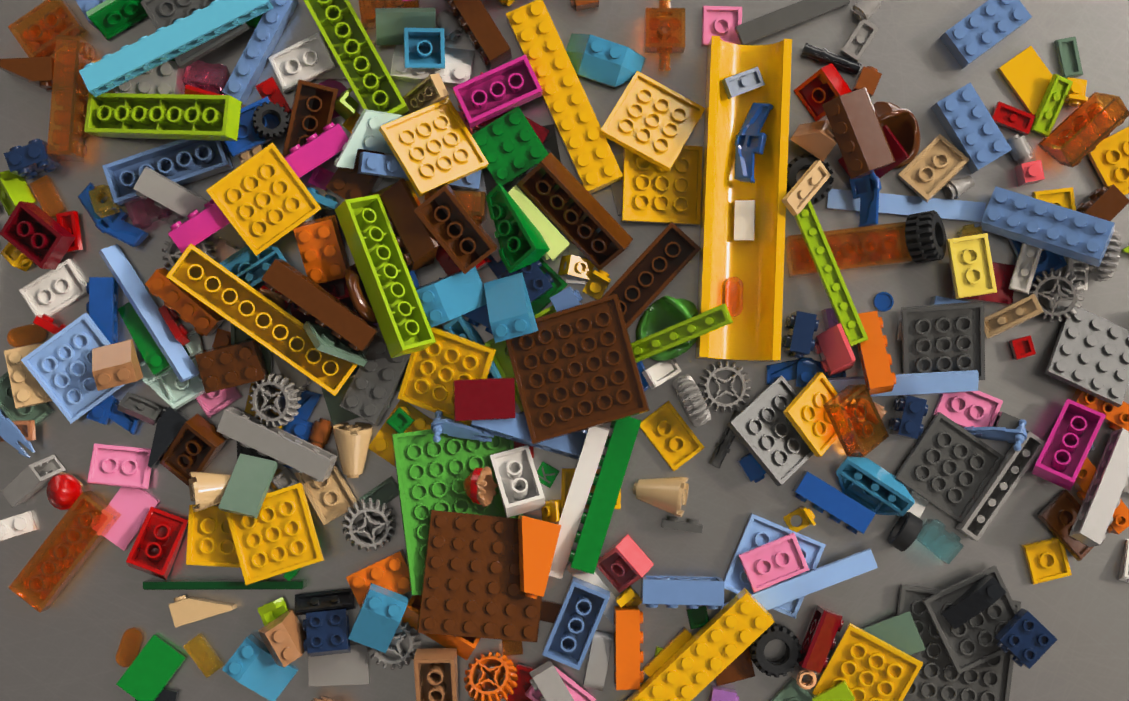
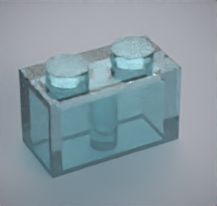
M928 519L922 526L916 539L944 563L950 564L964 547L960 543L961 538L953 532L949 534L944 529L946 526L938 519L935 521Z

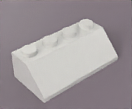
M396 45L390 76L393 81L419 84L429 75L439 73L445 87L453 88L472 79L475 51L445 47V69L405 68L404 45Z

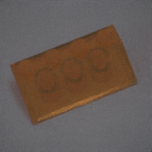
M1095 92L1088 98L1087 102L1081 104L1050 133L1049 137L1044 138L1038 145L1061 165L1073 168L1088 153L1092 152L1102 140L1109 137L1110 133L1117 126L1124 123L1125 119L1129 116V111L1120 96Z

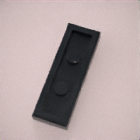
M351 588L295 594L296 616L312 612L356 609V598Z

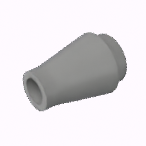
M971 176L949 181L943 187V190L948 199H957L973 187L975 183Z

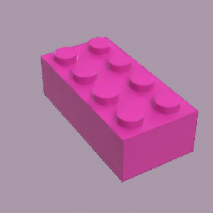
M526 54L453 87V93L470 128L542 96L543 91Z
M1067 398L1034 466L1032 474L1071 491L1106 415Z

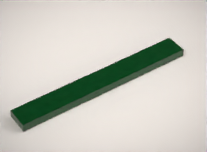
M244 579L146 580L143 582L144 590L304 589L307 586V579H292L290 581L287 579H265L249 585H245Z

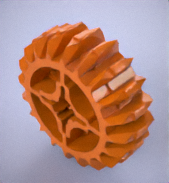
M490 651L487 657L484 654H481V659L479 660L474 657L475 664L469 663L468 665L471 670H465L467 676L464 678L465 689L468 691L469 697L474 698V701H501L502 698L508 701L507 694L513 695L514 691L512 688H517L515 681L518 680V675L515 674L517 669L513 666L512 660H508L506 655L501 657L498 652L493 656ZM482 672V676H481V678L478 680V683L476 684L477 678H478V676L480 675V673ZM506 674L505 680L500 686V681L504 678L503 676ZM487 675H489L490 678L494 679L495 683L492 680H490L487 677Z

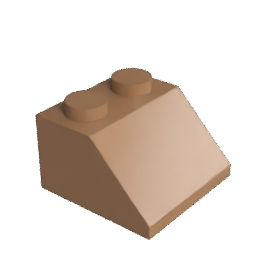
M828 120L800 124L790 139L823 162L837 144Z
M132 339L92 349V373L98 391L136 382L143 378Z
M290 609L258 630L275 663L281 667H286L305 652L304 639H307V634L304 632L293 609Z

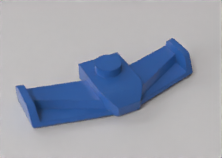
M766 103L752 104L739 133L736 135L734 143V179L755 183V154H763L768 136L765 133H760L770 110L773 109V105Z
M872 172L861 178L850 179L853 199L860 198L859 228L877 225L879 192L882 188L880 178Z
M90 182L78 196L94 221L95 226L102 233H106L132 247L139 246L149 235V233L124 221L128 214L113 201L107 206L93 183Z
M803 357L766 365L765 385L771 384L782 375L786 381L795 379V387H805L817 372H823L826 378L846 377V371L829 377L828 373L823 371L819 361Z
M309 390L302 392L300 395L302 399L298 401L301 405L297 409L299 414L294 416V420L282 426L281 429L309 442V435L314 423L309 422L308 419L323 394ZM282 465V466L287 467V468H291V469L293 468V467H290V466H288V465Z
M110 395L88 411L86 417L104 425H107L110 418L133 435H135L140 423V419L118 411V404L121 401L116 399L114 395Z

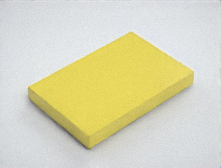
M988 234L947 239L946 243L956 299L997 293Z

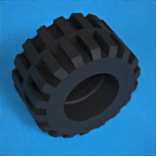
M803 154L791 160L787 166V193L797 183V173L800 170H808L814 161L820 159L814 155L808 156V154ZM821 161L825 168L828 170V172L832 175V169L829 170L828 168L830 166L829 163H824L823 161ZM830 176L810 200L812 205L820 202L828 195L832 188L831 184L834 181L833 177Z
M935 210L910 214L905 224V240L915 263H925L943 259L946 252V233L939 214Z
M780 624L771 625L749 646L750 657L759 671L770 677L773 675L775 678H779V675L787 676L789 671L792 673L795 665L798 667L800 663L798 661L799 658L802 657L800 653L802 648L798 638L787 627ZM775 639L782 640L786 645L785 655L777 661L766 659L764 649L767 643Z

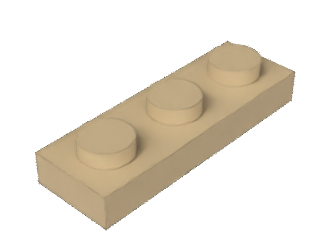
M820 160L814 161L781 200L792 216L798 215L831 176Z
M1032 294L985 317L984 328L987 338L990 339L1043 313L1044 311L1036 295Z

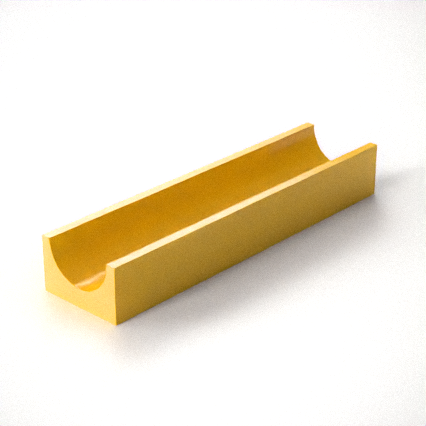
M711 36L707 47L699 246L701 249L699 251L698 314H701L726 303L733 323L697 337L695 359L761 362L781 360L786 206L781 200L787 193L792 39H783L780 42L768 45H739L725 42L720 39V36ZM758 66L765 85L728 99L721 80ZM753 103L771 104L774 107L770 110L760 133L768 135L763 154H755V183L734 179V143L736 135L739 133ZM735 200H755L754 241H734Z

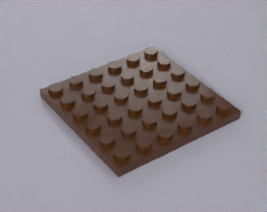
M617 294L535 318L539 331L506 340L532 444L650 411Z
M431 510L417 632L537 642L542 596H537V599L526 597V593L520 591L518 519Z

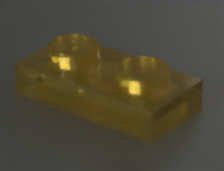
M201 633L183 646L206 678L224 666V663Z

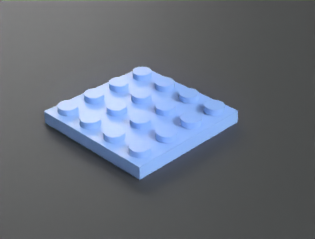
M87 312L21 359L70 424L124 386L120 385L100 391L97 390L92 373V349L111 343Z
M751 513L725 575L724 589L738 594L745 587L750 594L753 593L738 557L741 553L794 532L809 571L817 568L826 544ZM805 596L772 609L796 619Z

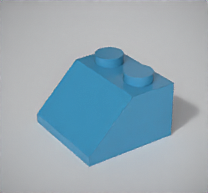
M404 28L405 68L445 69L444 28Z

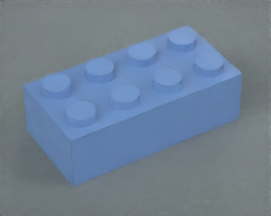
M988 0L948 29L940 39L963 69L1025 24L1032 16L1020 0Z
M971 82L931 107L954 146L970 159L966 165L972 174L1012 150Z
M644 575L641 578L642 604L649 608H657L658 604H665L667 608H678V605H685L689 609H698L699 605H705L707 609H719V606H724V580L721 577Z
M573 576L544 645L542 655L580 670L609 601L610 591Z

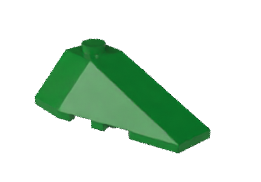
M498 184L486 195L490 217L494 220L496 228L494 232L495 238L498 239L500 245L499 255L509 273L537 262L550 250L541 233L501 184Z
M128 302L120 307L118 311L153 375H159L171 366L131 303ZM182 345V346L184 347V349L186 350L187 354L190 355V353H189V351L187 350L186 346H185V345Z

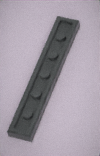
M802 0L735 27L741 45H746L849 5L850 0Z

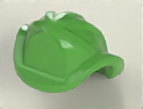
M670 296L661 297L650 305L641 316L636 327V341L698 315L695 304L686 299H675ZM697 338L649 358L655 361L674 359L688 351L695 344Z

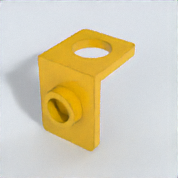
M574 255L562 256L558 275H571L591 280L594 265L588 259Z
M560 499L545 501V506L541 508L542 521L559 522L562 513Z
M800 506L783 517L788 528L795 532L802 530L808 525H816L813 520L815 515L810 508L807 509L804 506ZM794 515H798L802 519V523L798 527L791 525L790 520Z

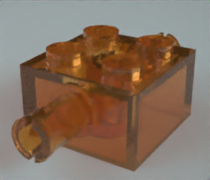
M659 0V8L645 9L644 53H658V71H663L664 63L665 71H670V54L684 53L685 8H671V0ZM662 28H666L667 33H663Z

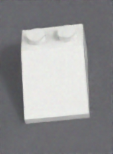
M528 445L490 455L507 518L541 509L545 506L544 493Z

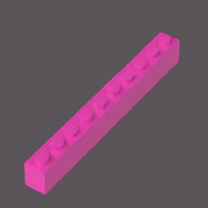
M333 122L323 127L324 132L317 135L314 133L306 138L307 143L300 146V144H297L289 149L290 154L284 158L299 178L343 150L342 147L345 142H348L349 138L339 123L335 125ZM213 199L205 203L204 206L206 208L200 212L196 209L188 214V219L183 223L179 220L170 226L171 230L168 234L182 254L190 243L195 246L230 223Z

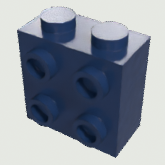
M40 139L31 140L28 142V145L23 147H12L9 149V152L4 153L10 172L27 180L36 178L37 174L41 172H52L61 165L56 148Z
M539 260L512 273L506 270L497 277L500 279L522 272L531 304L553 288L551 283L554 282L548 272L544 274L539 267L542 264Z
M796 311L787 317L785 327L788 328L787 336L784 335L782 347H784V352L789 353V357L800 359L814 350L815 340L812 338L813 333L817 332L819 320H816V314Z
M899 395L898 399L895 398L893 403L894 416L890 418L888 424L889 434L908 439H918V436H921L924 425L921 424L923 416H926L928 411L927 400L910 395Z
M1023 608L994 637L999 642L997 646L1005 653L1009 651L1014 656L1012 660L1019 667L1025 666L1029 669L1058 640L1028 610Z
M346 609L306 613V619H303V630L307 632V639H304V651H307L310 657L351 653L350 640L348 639L350 635L349 613Z

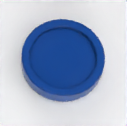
M880 292L874 297L873 304L878 311L885 312L892 308L894 300L891 294Z

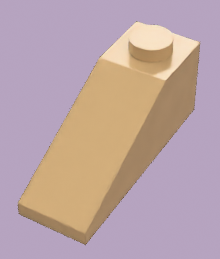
M186 595L173 598L174 602L168 604L175 628L237 608L235 603L194 596L186 598Z

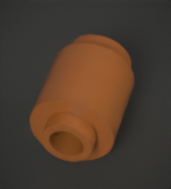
M320 418L319 421L315 420L309 435V443L324 449L325 444L329 442L333 426L330 425L331 421Z

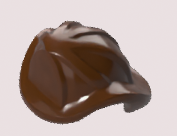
M876 102L873 104L881 126H888L910 156L894 169L901 168L909 164L919 151L920 130L917 120L908 109H901L890 102Z
M353 264L345 272L346 288L348 289L350 300L357 313L365 321L376 324L378 322L356 264Z

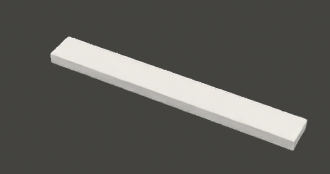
M596 426L589 428L558 523V525H561L549 576L559 579L563 577L609 429Z

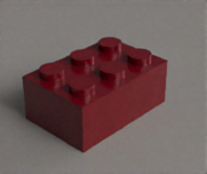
M19 201L0 231L2 237L41 269L56 270L76 238L37 205Z

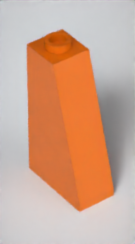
M519 515L520 591L525 592L526 597L537 599V596L544 597L561 525Z

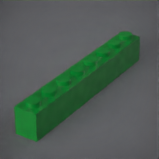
M627 417L611 422L610 428H613L611 436H607L604 446L607 447L605 455H601L598 465L601 466L599 474H595L592 483L595 486L594 493H589L586 502L589 505L588 512H583L580 521L584 525L581 532L577 531L574 542L578 544L575 551L571 550L568 560L572 562L571 568L594 575L641 420Z

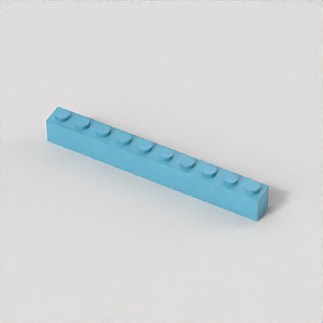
M215 0L209 6L197 9L191 15L179 18L173 24L161 27L155 33L143 36L137 42L125 45L119 51L107 54L95 63L85 65L83 69L79 70V73L88 91L94 97H97L273 9L270 0Z

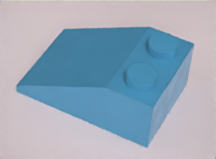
M476 266L466 274L459 271L423 285L416 290L431 328L487 304L485 289Z
M522 272L484 283L489 322L495 343L539 331Z
M371 583L348 639L386 653L406 610L409 597Z
M252 634L246 637L222 669L237 682L270 701H275L298 672V669L291 664L286 667L277 665L266 645Z

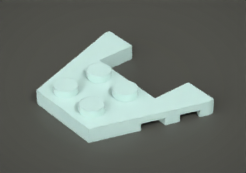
M364 109L352 129L353 133L348 142H345L342 147L343 151L339 158H336L334 165L336 167L354 169L358 149L393 154L379 129L380 126L404 116Z
M193 330L187 334L190 342L185 346L190 353L189 357L199 371L195 355L203 351L201 335ZM145 360L139 363L143 374L142 381L149 385L175 410L205 393L200 373L198 376L181 383L171 367L159 375H153Z

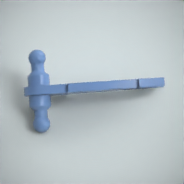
M0 409V436L17 449L18 453L31 458L19 444V441L31 452L35 453L31 442L26 440L18 427L9 418L3 416L4 413Z
M440 410L435 412L436 417L431 423V430L434 434L433 441L436 443L441 440L440 434L442 433L457 438L479 440V442H492V438H494V434L486 430L454 423L453 420L442 419L443 413Z
M1024 419L1019 420V427L1016 429H1006V427H964L965 430L977 438L1015 443L1013 446L1015 451H1020L1022 449L1021 444L1027 439L1025 428L1027 422Z

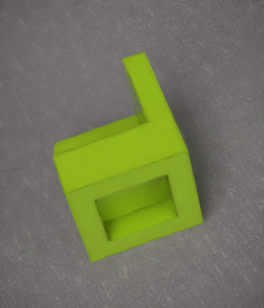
M350 87L340 94L336 99L334 110L345 120L354 115L355 109L359 105L349 95L353 90Z
M283 597L257 608L264 626L288 611Z

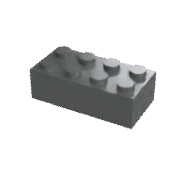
M377 335L365 356L368 362L364 367L360 365L339 406L379 426L405 375L411 353L391 358L384 338Z

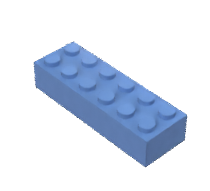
M176 140L102 166L114 203L121 207L144 199L135 194L136 190L133 188L146 166L181 186L233 169L224 141Z
M997 186L981 219V227L984 231L1097 267L1102 262L1115 226L1114 222Z

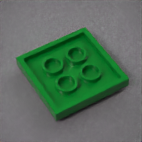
M519 106L472 134V137L489 163L486 168L497 185H507L534 168L549 154Z

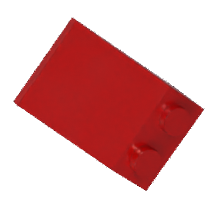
M150 507L126 560L127 565L167 580L186 531L188 520Z

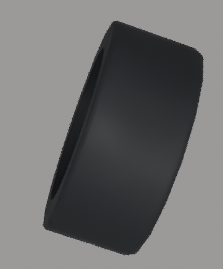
M906 512L893 527L888 538L889 544L901 552L908 549L922 528V519L911 512Z

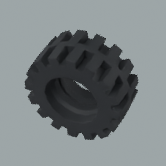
M265 102L262 103V106L259 105L256 111H254L252 126L255 133H258L261 138L264 137L265 140L272 139L273 141L276 138H281L286 133L289 124L288 113L285 112V108L283 106L280 107L278 103L273 104V102H269V104ZM266 114H273L279 119V125L274 129L266 128L262 123V118Z

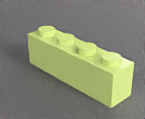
M515 185L508 194L543 236L550 248L543 257L546 260L550 258L553 262L570 246V243Z

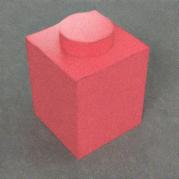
M1041 160L1021 163L1014 167L1018 187L1038 183L1045 179Z

